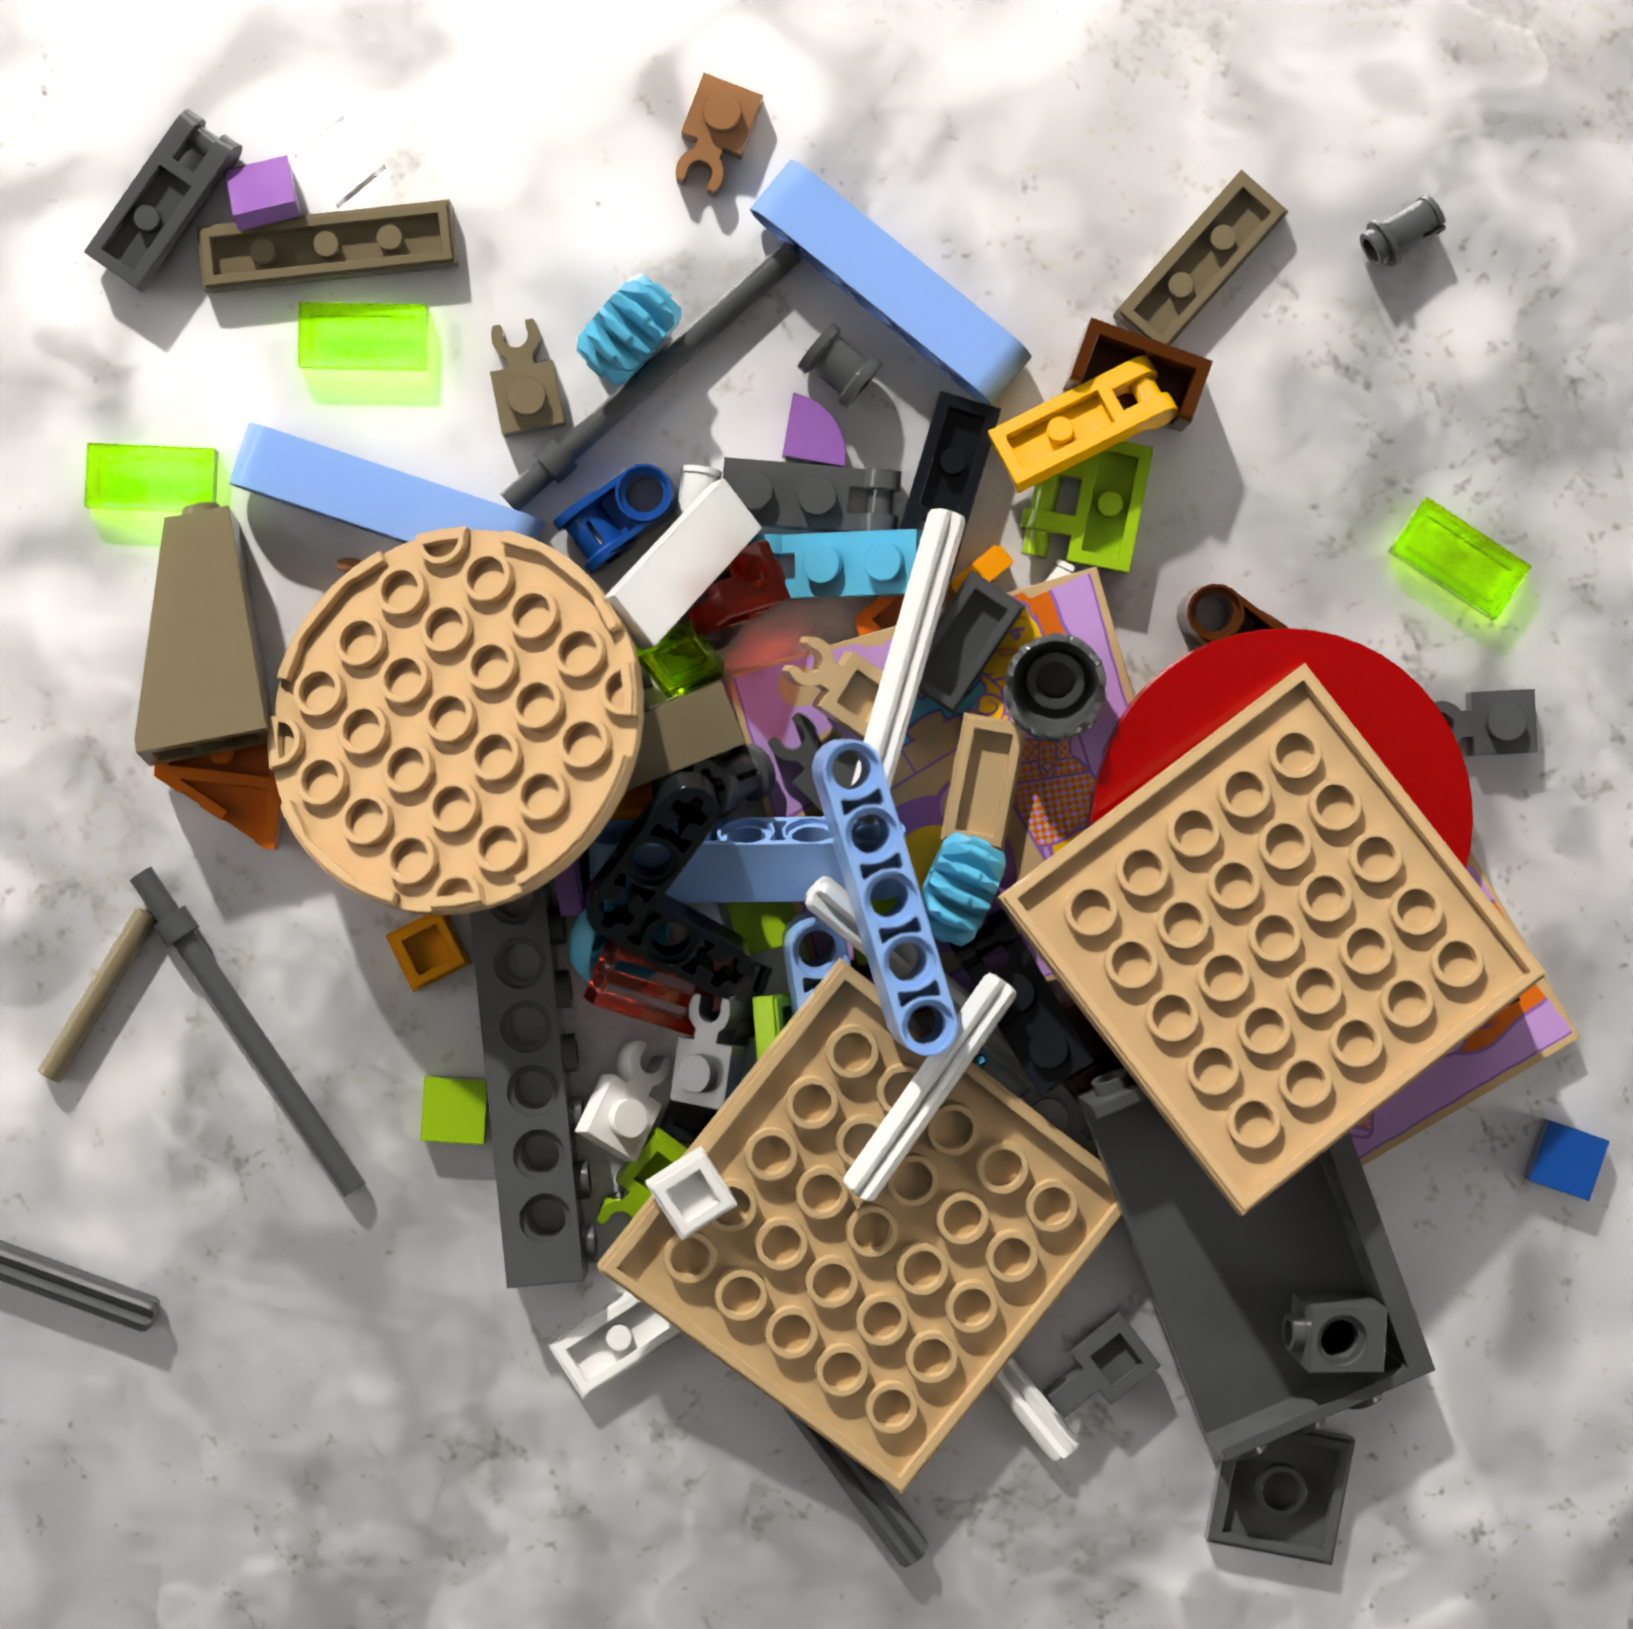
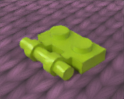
M1122 441L1036 484L1030 508L1023 509L1020 528L1026 530L1021 554L1036 558H1046L1050 536L1069 537L1065 557L1067 563L1090 568L1097 566V569L1127 575L1130 571L1154 447ZM1062 479L1080 482L1074 516L1055 512Z

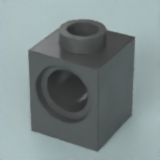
M1292 1292L1291 1312L1284 1315L1282 1322L1284 1347L1289 1352V1356L1309 1373L1384 1372L1388 1308L1366 1292ZM1341 1320V1330L1337 1337L1331 1342L1322 1344L1321 1338L1324 1329L1330 1323Z

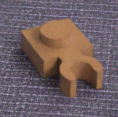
M703 73L681 131L682 138L695 142L696 146L694 149L684 153L676 165V180L678 184L685 185L692 168L704 166L712 173L707 186V195L712 197L718 195L724 184L722 157L726 154L739 160L742 159L763 104V95Z

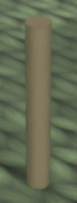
M136 906L39 1066L37 1071L46 1078L58 1083L62 1080L151 933L153 926L157 923L151 912L139 906Z

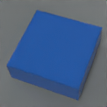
M1544 1118L1524 1178L1590 1201L1610 1141Z

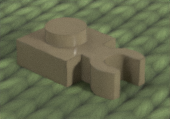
M533 318L525 320L528 338L520 347H511L505 343V334L501 325H494L491 331L493 346L497 353L507 361L508 366L507 369L490 372L501 432L504 438L566 426L555 364L553 360L535 362V356L541 347L542 337Z

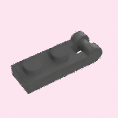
M190 109L184 110L176 118L84 250V253L141 293L221 178L226 176L225 170L235 166L242 152V145L225 134L218 137L205 128L206 121ZM190 149L203 157L194 172L179 163L185 152Z
M724 457L723 478L761 527L821 532L897 529L898 516L892 515L894 493L900 492L902 472ZM849 490L868 491L867 513L848 512Z

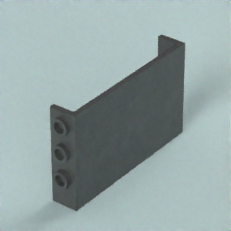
M1125 1068L1112 1070L1096 1077L1091 1082L1092 1089L1077 1094L1205 1439L1225 1462L1231 1459L1246 1460L1253 1458L1266 1450L1267 1443L1290 1433L1301 1435L1315 1431L1325 1423V1418L1347 1408L1363 1409L1372 1406L1383 1398L1384 1392L1435 1371L1350 1132L1345 1134L1245 1215L1238 1216ZM1292 1292H1366L1388 1308L1384 1372L1309 1373L1289 1356V1352L1286 1351L1282 1339V1322L1284 1315L1291 1312ZM1341 1320L1330 1323L1324 1329L1321 1338L1322 1344L1331 1342L1337 1337L1341 1330Z

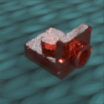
M767 540L754 542L742 550L728 565L732 577L707 588L710 598L688 612L697 636L758 619L791 598L785 584L783 568L774 557Z

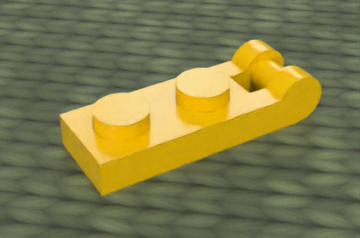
M1143 355L1133 358L988 431L989 441L1018 493L1144 430L1158 429L1177 416L1179 410L1168 392L1161 393L1155 382L1158 373L1148 356ZM1124 393H1132L1138 403L1123 410L1116 397Z

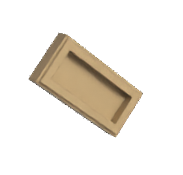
M964 712L940 840H945L953 833L959 832L969 837H972V835L990 842V846L1004 852L1026 738V732L1015 721Z

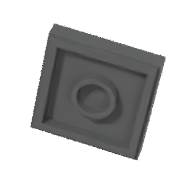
M1318 1429L1301 1435L1290 1433L1267 1443L1268 1446L1264 1452L1250 1459H1231L1225 1462L1219 1456L1204 1535L1207 1542L1332 1565L1355 1446V1439L1352 1436Z

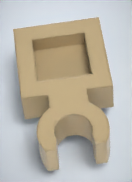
M802 636L798 643L813 654V668L809 672L804 673L794 665H784L781 670L783 676L794 685L816 686L819 688L820 692L811 706L861 740H864L883 671L854 651H844L839 661L835 662L833 651L824 640L813 636Z

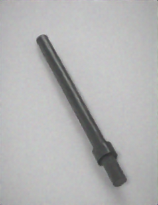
M783 242L558 443L552 438L535 453L534 457L537 461L503 490L500 495L513 509L520 511L553 480L560 484L578 468L575 461L800 263L801 259L796 251L787 242Z
M152 867L137 874L130 882L157 920L153 928L167 948L174 945L343 1196L346 1197L366 1182L195 932L200 926L186 905L178 907Z

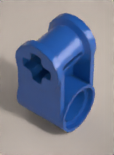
M636 464L627 468L599 490L591 492L571 505L553 521V524L558 531H567L587 559L585 569L590 575H593L624 555L639 539L665 522L674 513L677 505V490L673 481L660 468L650 464ZM652 478L659 481L663 488V498L657 508L649 512L635 510L630 502V493L633 486L643 479ZM588 521H590L602 538V544L599 543L587 526Z

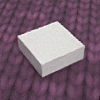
M699 1146L646 1180L648 1189L681 1240L738 1205L702 1146Z

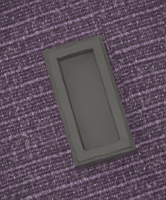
M971 570L937 622L918 691L954 714L1026 606Z

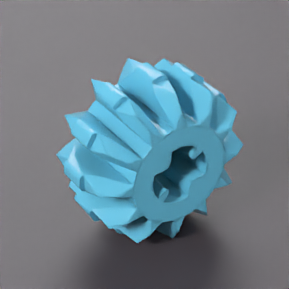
M644 274L633 276L610 297L586 325V328L578 336L577 352L586 360V365L600 378L602 376L605 377L614 386L624 384L647 363L678 326L682 308L671 299L672 295L658 282L655 284Z
M959 832L953 833L943 841L920 889L934 939L943 943L950 942L961 947L972 941L978 929L981 928L983 920L990 910L994 896L998 891V886L1006 866L1004 852L990 846V842L974 835L969 837Z

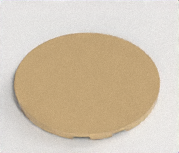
M455 527L417 534L415 540L399 545L386 553L378 551L357 564L330 587L301 623L288 646L277 674V678L281 681L276 695L273 716L268 717L267 749L269 769L274 771L278 793L282 801L281 811L293 834L305 851L324 871L341 884L362 896L395 909L418 914L454 915L491 909L514 901L540 888L570 866L598 837L621 801L635 767L644 722V690L635 645L623 620L612 605L604 600L607 594L572 560L556 549L534 538L507 530L499 532Z

